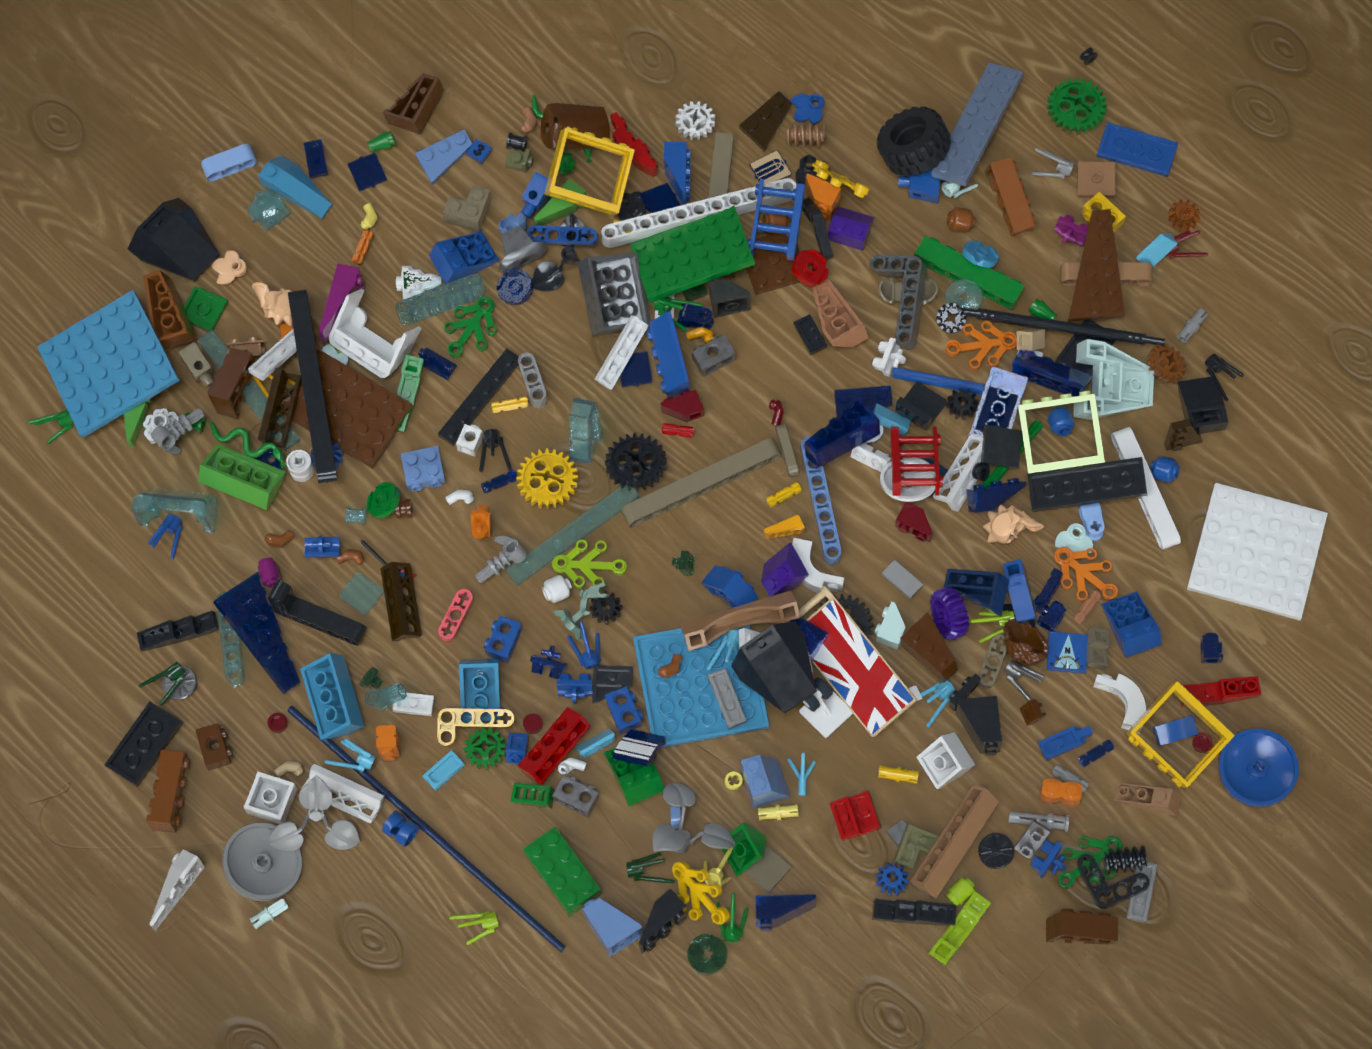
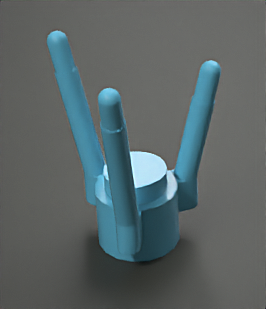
M729 630L728 635L724 636L720 647L707 667V671L711 670L725 645L728 647L725 662L729 661L732 650L739 648V631Z
M948 680L945 683L938 682L933 687L920 693L921 697L934 691L935 694L927 699V703H930L937 697L940 700L944 699L927 723V728L932 725L945 705L950 701V695L955 691L953 685Z
M349 739L341 740V744L359 754L356 760L359 765L330 760L324 761L326 764L357 769L363 772L364 769H371L376 756L365 751Z

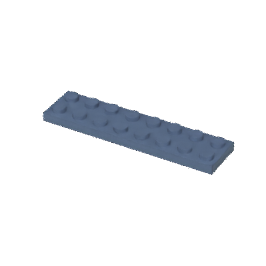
M988 63L950 136L951 145L949 152L946 153L944 160L940 161L939 165L933 168L931 172L932 177L967 186L979 163L978 161H980L1023 78V71Z

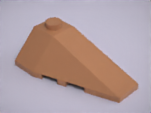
M829 278L821 284L812 287L822 332L832 346L854 347L869 338L864 324Z

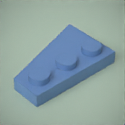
M462 130L415 153L432 185L437 182V179L449 170L448 168L458 162L472 146V142L465 130Z

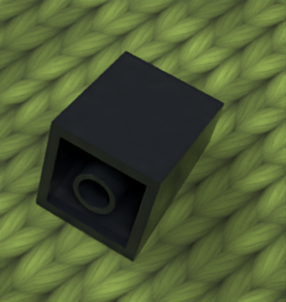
M997 696L958 699L955 710L956 715L979 753L986 756L996 755L997 752H1000L1002 745Z

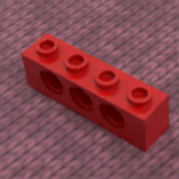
M567 707L519 763L518 768L527 778L542 785L591 725L581 714Z

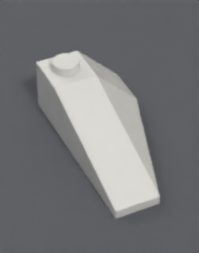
M184 849L181 853L178 852L172 859L173 863L170 866L151 918L150 926L155 931L205 868L196 855Z

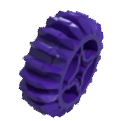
M951 587L935 591L931 595L930 610L937 629L948 640L962 637L968 632L969 627L968 611L966 610L963 598L960 597L959 592H956Z

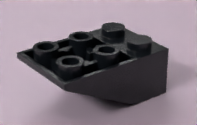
M1215 376L1178 381L1177 385L1185 420H1191L1198 434L1226 430L1228 425L1227 412Z
M671 888L654 903L639 941V948L642 954L645 951L650 952L656 946L655 942L660 938L665 939L672 932L670 929L675 925L680 926L687 919L685 917L687 915L686 905Z

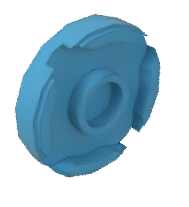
M968 241L965 243L962 254L968 261L988 268L994 267L997 264L999 254L993 247L989 245L987 247L982 246L983 243L980 241Z

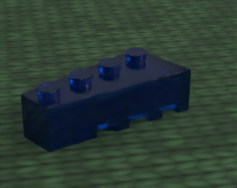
M857 396L850 406L842 409L840 415L836 418L833 417L825 428L819 429L805 442L806 458L817 469L880 435L878 417Z

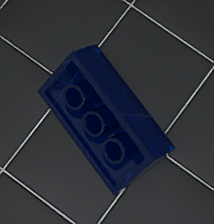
M1020 349L1012 363V376L1063 395L1071 394L1072 397H1077L1079 392L1087 391L1091 383L1092 375H1089L1087 371L1082 369L1075 370L1066 363H1056L1047 356H1037L1031 350L1024 351Z

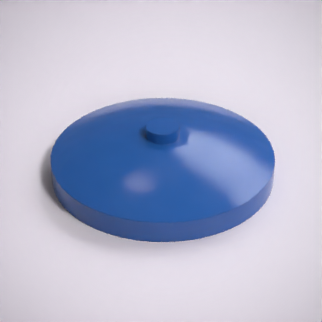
M1257 728L1242 731L1228 742L1220 754L1218 771L1224 788L1234 799L1248 806L1267 807L1279 803L1290 794L1297 782L1299 764L1296 753L1287 740L1273 731Z

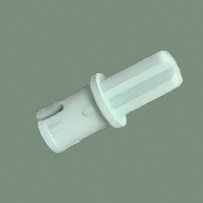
M280 899L268 908L265 906L263 911L249 919L251 923L256 922L253 926L255 929H258V927L269 920L273 921L274 917L289 908L288 904L284 899Z

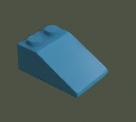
M499 658L460 660L461 709H501ZM488 712L483 713L481 716L482 721H491L492 719L491 714ZM494 712L496 716L495 721L501 720V716H497L498 712ZM463 713L462 721L470 722L472 720L471 713Z

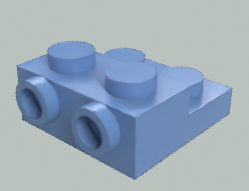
M438 446L401 453L408 491L416 492L425 487L435 488L445 483Z

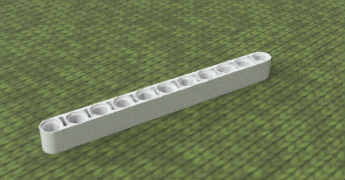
M785 178L766 183L764 187L791 189L793 191V189H796V182L793 179ZM756 186L608 224L601 231L602 243L605 247L613 248L636 242L729 209L731 206H735L738 215L755 211L758 195H755ZM763 194L762 205L774 206L790 202L792 198Z

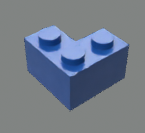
M715 565L701 582L712 595L723 598L731 608L754 602L758 598V595L753 591L754 587L742 579L744 576L739 571H732L725 566L722 568Z

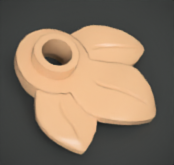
M232 250L226 251L225 258H219L212 264V268L220 273L217 279V284L220 285L231 283L235 277H241L247 271L246 263L240 259L237 252Z

